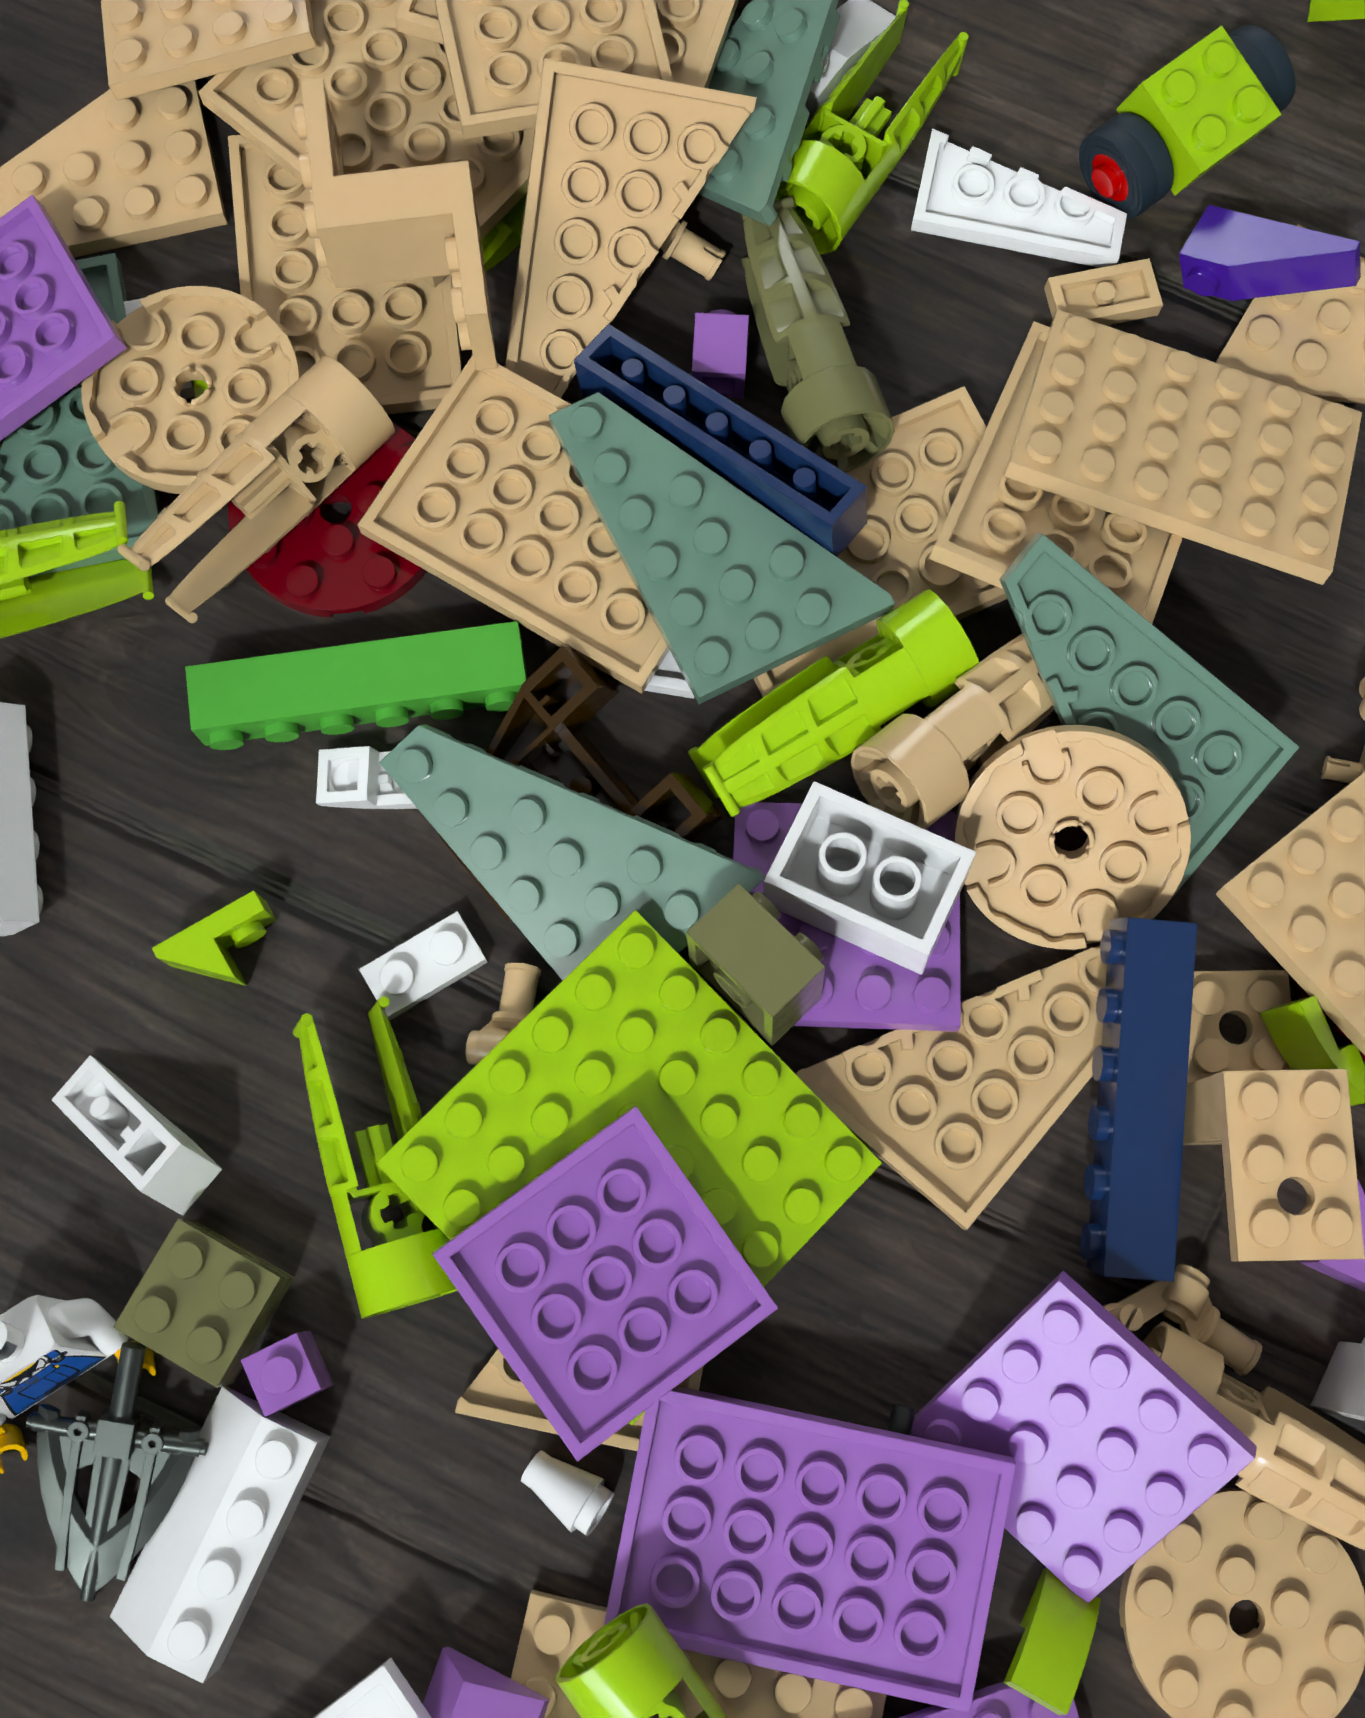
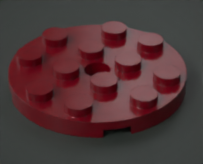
M393 423L395 433L381 448L308 517L306 516L288 532L268 553L263 554L246 569L257 585L270 597L293 610L308 615L332 618V614L352 613L362 610L366 614L391 604L411 590L427 571L361 534L358 523L405 456L415 438ZM230 500L228 504L229 530L231 531L245 515ZM337 502L350 503L352 507L351 514L345 521L330 523L324 520L326 504L332 505Z

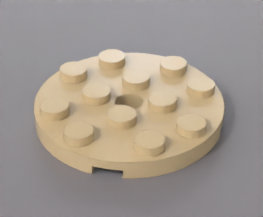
M176 287L154 293L139 300L141 307L128 314L117 324L112 320L127 348L82 381L81 393L84 415L88 427L101 449L113 464L127 476L159 491L181 494L195 480L196 475L202 469L207 468L235 441V437L302 376L300 364L288 336L267 315L266 310L245 296L216 287ZM192 380H201L207 383L208 389H205L204 393L198 398L192 399L191 403L180 397V391L186 383Z
M1052 726L1033 731L1009 742L986 760L969 782L968 793L960 802L957 811L955 843L976 852L965 881L967 892L971 899L991 922L1005 932L1028 943L1047 948L1085 949L1087 944L1101 941L1104 930L1109 929L1110 919L1126 917L1153 919L1167 905L1176 892L1186 870L1190 854L1191 831L1186 806L1179 787L1170 772L1152 752L1140 743L1115 731L1096 726ZM1080 825L1088 835L1085 844L1074 851L1062 850L1054 842L1056 831L1059 832L1069 826L1077 827Z
M1227 1488L1217 1491L1124 1572L1120 1592L1119 1614L1120 1625L1124 1629L1127 1649L1133 1663L1131 1665L1148 1694L1172 1718H1335L1347 1704L1358 1685L1365 1666V1593L1352 1560L1335 1536L1299 1520L1243 1489ZM1241 1600H1251L1258 1611L1257 1621L1260 1623L1257 1629L1253 1628L1245 1634L1235 1633L1229 1621L1231 1608Z

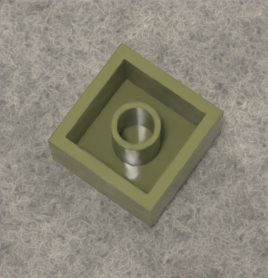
M738 883L686 932L690 966L773 1046L822 998L825 966L821 961L824 960V956L815 943L806 935L799 932L794 937L778 922L781 914L767 897L760 892H755L751 896Z
M177 1219L113 1327L214 1387L226 1386L235 1382L243 1368L241 1360L252 1353L295 1277L196 1220Z

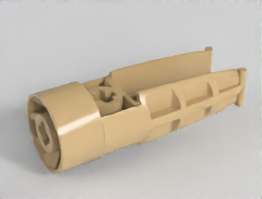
M323 356L235 437V441L207 468L202 469L196 475L195 480L167 508L160 512L157 519L131 548L126 544H121L118 547V552L141 571H147L231 500L244 513L245 517L194 567L165 600L166 605L189 623H195L198 616L193 611L224 587L226 588L238 575L263 554L268 553L288 532L306 516L308 517L394 435L395 428L384 408L356 376L333 358Z
M1023 634L1009 641L957 678L954 683L960 691L944 701L924 719L913 714H902L853 751L851 766L854 779L862 795L872 807L926 830L965 798L970 787L967 774L969 769L976 764L982 766L986 760L1006 744L1030 733L1054 710Z
M1164 1321L1156 1325L1146 1336L1143 1343L1257 1446L1255 1459L1237 1474L1240 1477L1235 1485L1299 1520L1365 1550V1445L1276 1389L1268 1386L1260 1393L1224 1373V1355Z

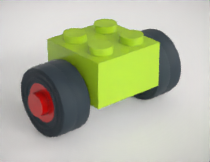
M1221 25L1143 81L1116 109L1119 114L1087 135L1080 145V168L1084 180L1096 200L1127 213L1126 219L1137 217L1151 205L1164 198L1170 190L1176 196L1250 142L1282 115L1281 112L1290 104L1294 97L1296 87L1295 73L1287 52L1271 33L1261 27L1245 25L1227 34Z

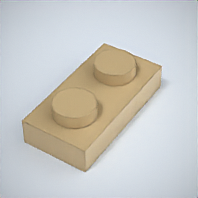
M1150 258L1049 277L1044 288L1052 319L1058 309L1106 326L1158 316L1163 306Z

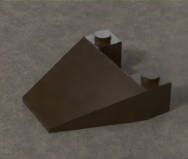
M565 645L560 647L522 684L486 753L513 765L524 766L563 783L566 788L578 793H586L600 799L599 802L633 817L639 816L678 833L680 837L688 841L697 842L724 815L689 774L671 772L641 800L638 799L580 730L619 691L601 670L592 666L574 649ZM440 836L441 840L446 844V846L459 860V862L463 865L467 872L472 876V878L476 881L480 888L485 892V894L489 897L493 904L498 908V910L502 913L508 922L512 921L510 917L504 912V910L499 906V904L494 900V898L483 887V885L472 874V872L467 868V866L456 855V853L451 849V847Z

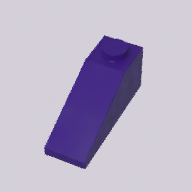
M1208 205L1179 253L1185 289L1192 290L1201 296H1215L1230 301L1356 286L1361 278L1360 241Z

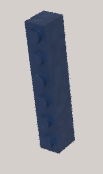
M608 324L574 359L583 399L599 392L836 557L840 555L867 524L866 485L612 325Z
M1131 917L1110 919L1109 929L1104 930L1101 938L1100 957L1102 963L1107 964L1105 987L1099 990L1096 1002L1097 1019L1103 1023L1101 1046L1096 1047L1092 1060L1093 1077L1095 1081H1099L1097 1105L1091 1107L1088 1118L1089 1136L1091 1140H1095L1093 1164L1087 1166L1084 1177L1085 1195L1087 1199L1091 1200L1089 1223H1085L1081 1230L1080 1250L1083 1259H1087L1086 1267L1104 1277L1174 1282L1197 923Z

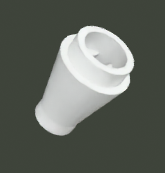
M542 1450L534 1456L521 1478V1482L533 1490L571 1533L577 1529L588 1536L598 1525L614 1497V1493L604 1486L605 1479L555 1459Z

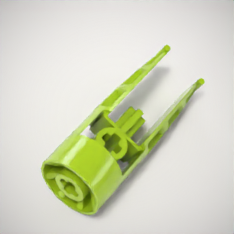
M907 0L899 1L895 19L883 33L874 38L869 48L855 65L846 71L840 83L828 98L820 104L815 114L806 124L799 148L792 157L793 167L789 180L780 183L775 200L793 197V209L806 226L819 254L825 255L838 248L915 139L951 77L957 76L969 38V35L965 32H961L936 62L887 128L883 141L878 139L877 136L891 118L892 111L884 107L885 100L881 97L876 96L873 101L866 98L850 122L847 121L901 41L909 6ZM862 173L868 176L866 180H864Z
M115 502L114 511L68 517L0 531V639L95 611L143 593V598L146 600L154 598L152 568L150 567L147 571H141L127 559L28 578L31 575L99 555L117 548L121 544H127L128 532L124 502Z
M930 589L925 590L877 619L878 635L834 662H831L829 656L821 658L736 716L714 733L699 748L694 747L688 751L689 756L714 798L720 797L731 817L739 814L740 808L770 797L851 754L879 732L882 724L921 701L926 707L932 708L960 691L954 681L977 665L979 660L962 626L937 594Z
M382 996L371 1008L368 1017L399 1141L422 1118V1112L404 1062L402 1051L399 1048L385 1009L390 1004V1000L388 997ZM308 1013L303 1014L293 1029V1035L300 1040L306 1086L319 1152L361 1318L387 1313L458 1291L432 1254V1252L450 1239L434 1223L435 1230L423 1232L421 1224L425 1214L376 1165V1162L393 1147L387 1124L367 1127L365 1130L353 1133L367 1186L365 1189L357 1190L358 1181L313 1017ZM369 1199L361 1213V1226L365 1234L374 1242L375 1247L361 1251L350 1204ZM389 1201L391 1202L392 1209L400 1207L404 1213V1219L396 1223V1229H394L393 1220L384 1223L381 1217V1211L389 1206Z
M648 1603L637 1605L621 1613L597 1630L568 1657L558 1670L555 1678L581 1718H649L655 1714H658L660 1718H687L683 1701L674 1690L682 1678L704 1709L694 1718H728L655 1610Z

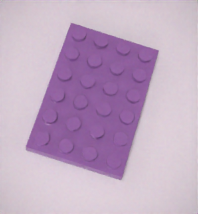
M676 1386L645 1410L604 1625L621 1613L637 1605L648 1603L655 1610L681 1649L970 1713L1016 1468L1015 1460L1013 1457Z

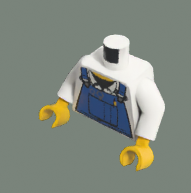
M35 1295L28 1297L0 1315V1454L14 1449L21 1453L24 1461L28 1458L21 1429L14 1424H3L6 1417L10 1419L15 1418L112 1354L117 1357L119 1362L122 1343L128 1342L129 1336L113 1327L116 1320L96 1301L89 1298L66 1301ZM146 1347L142 1368L147 1369L151 1375L155 1376L153 1350ZM0 1456V1474H3L5 1469Z

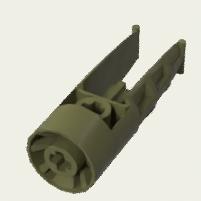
M791 196L774 201L773 208L777 212V218L770 227L741 214L749 255L748 257L741 258V262L745 269L749 298L772 376L776 384L786 386L789 392L784 398L781 408V414L789 437L843 472H848L867 464L879 456L890 444L895 429L875 375L865 367L857 366L842 328L849 326L850 320L812 237L799 215L793 209L794 200Z

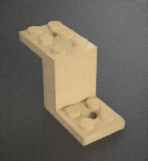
M323 77L301 80L303 104L294 105V116L299 139L304 140L305 153L299 154V164L305 189H309L311 203H304L305 220L309 237L314 238L319 267H329L335 288L451 275L453 284L451 298L455 323L458 326L461 350L472 349L476 370L497 368L480 227L469 162L459 161L345 175L341 140Z
M1286 970L1194 971L1183 1145H1222L1231 1261L1365 1259L1347 1069L1291 1070L1279 1052L1260 1013L1274 1006L1291 1002L1289 975ZM1224 1014H1234L1243 1020L1246 1026V1037L1241 1044L1229 1043L1222 1037L1219 1030V1022ZM1287 1178L1298 1181L1305 1189L1307 1196L1305 1207L1296 1215L1286 1212L1280 1206L1277 1198L1278 1188Z

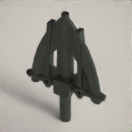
M138 1342L122 1343L111 1406L99 1418L98 1422L93 1421L90 1417V1411L81 1410L76 1418L61 1416L60 1409L48 1404H41L39 1412L29 1414L26 1421V1427H30L32 1431H37V1466L40 1490L47 1520L57 1544L55 1570L64 1571L66 1567L69 1569L74 1581L81 1589L80 1600L85 1602L94 1601L97 1591L116 1575V1579L123 1581L127 1579L134 1557L150 1540L169 1512L185 1481L193 1458L199 1457V1455L205 1456L208 1442H205V1439L199 1438L201 1429L187 1428L182 1429L179 1435L166 1433L163 1429L164 1423L154 1422L150 1430L140 1429L143 1415L135 1414L134 1411L146 1346ZM93 1464L86 1510L77 1493L80 1468ZM129 1471H131L141 1479L136 1503L119 1517Z

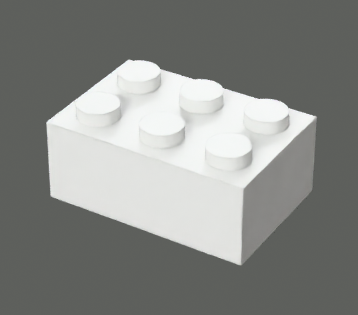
M814 781L764 880L763 895L774 904L777 910L922 975L968 877L976 852Z

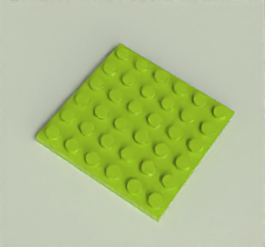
M634 910L376 1162V1165L451 1239L630 1108L636 1106L757 1279L765 1287L882 1162L661 935ZM645 1411L631 1420L629 1424L632 1426Z

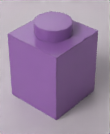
M728 310L695 313L692 376L726 398L744 399L749 315H736Z
M311 1331L297 1332L241 1360L264 1417L281 1412L334 1385Z

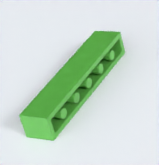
M518 621L185 666L191 731L205 746L210 745V748L216 750L236 749L244 745V740L265 738L269 742H288L297 739L299 733L321 730V733L327 735L345 734L353 731L354 725L374 722L380 727H397L408 723L410 717L431 715L432 718L438 720L454 719L462 716L464 710L486 707V710L490 712H505L509 710L522 684L528 679L523 640Z

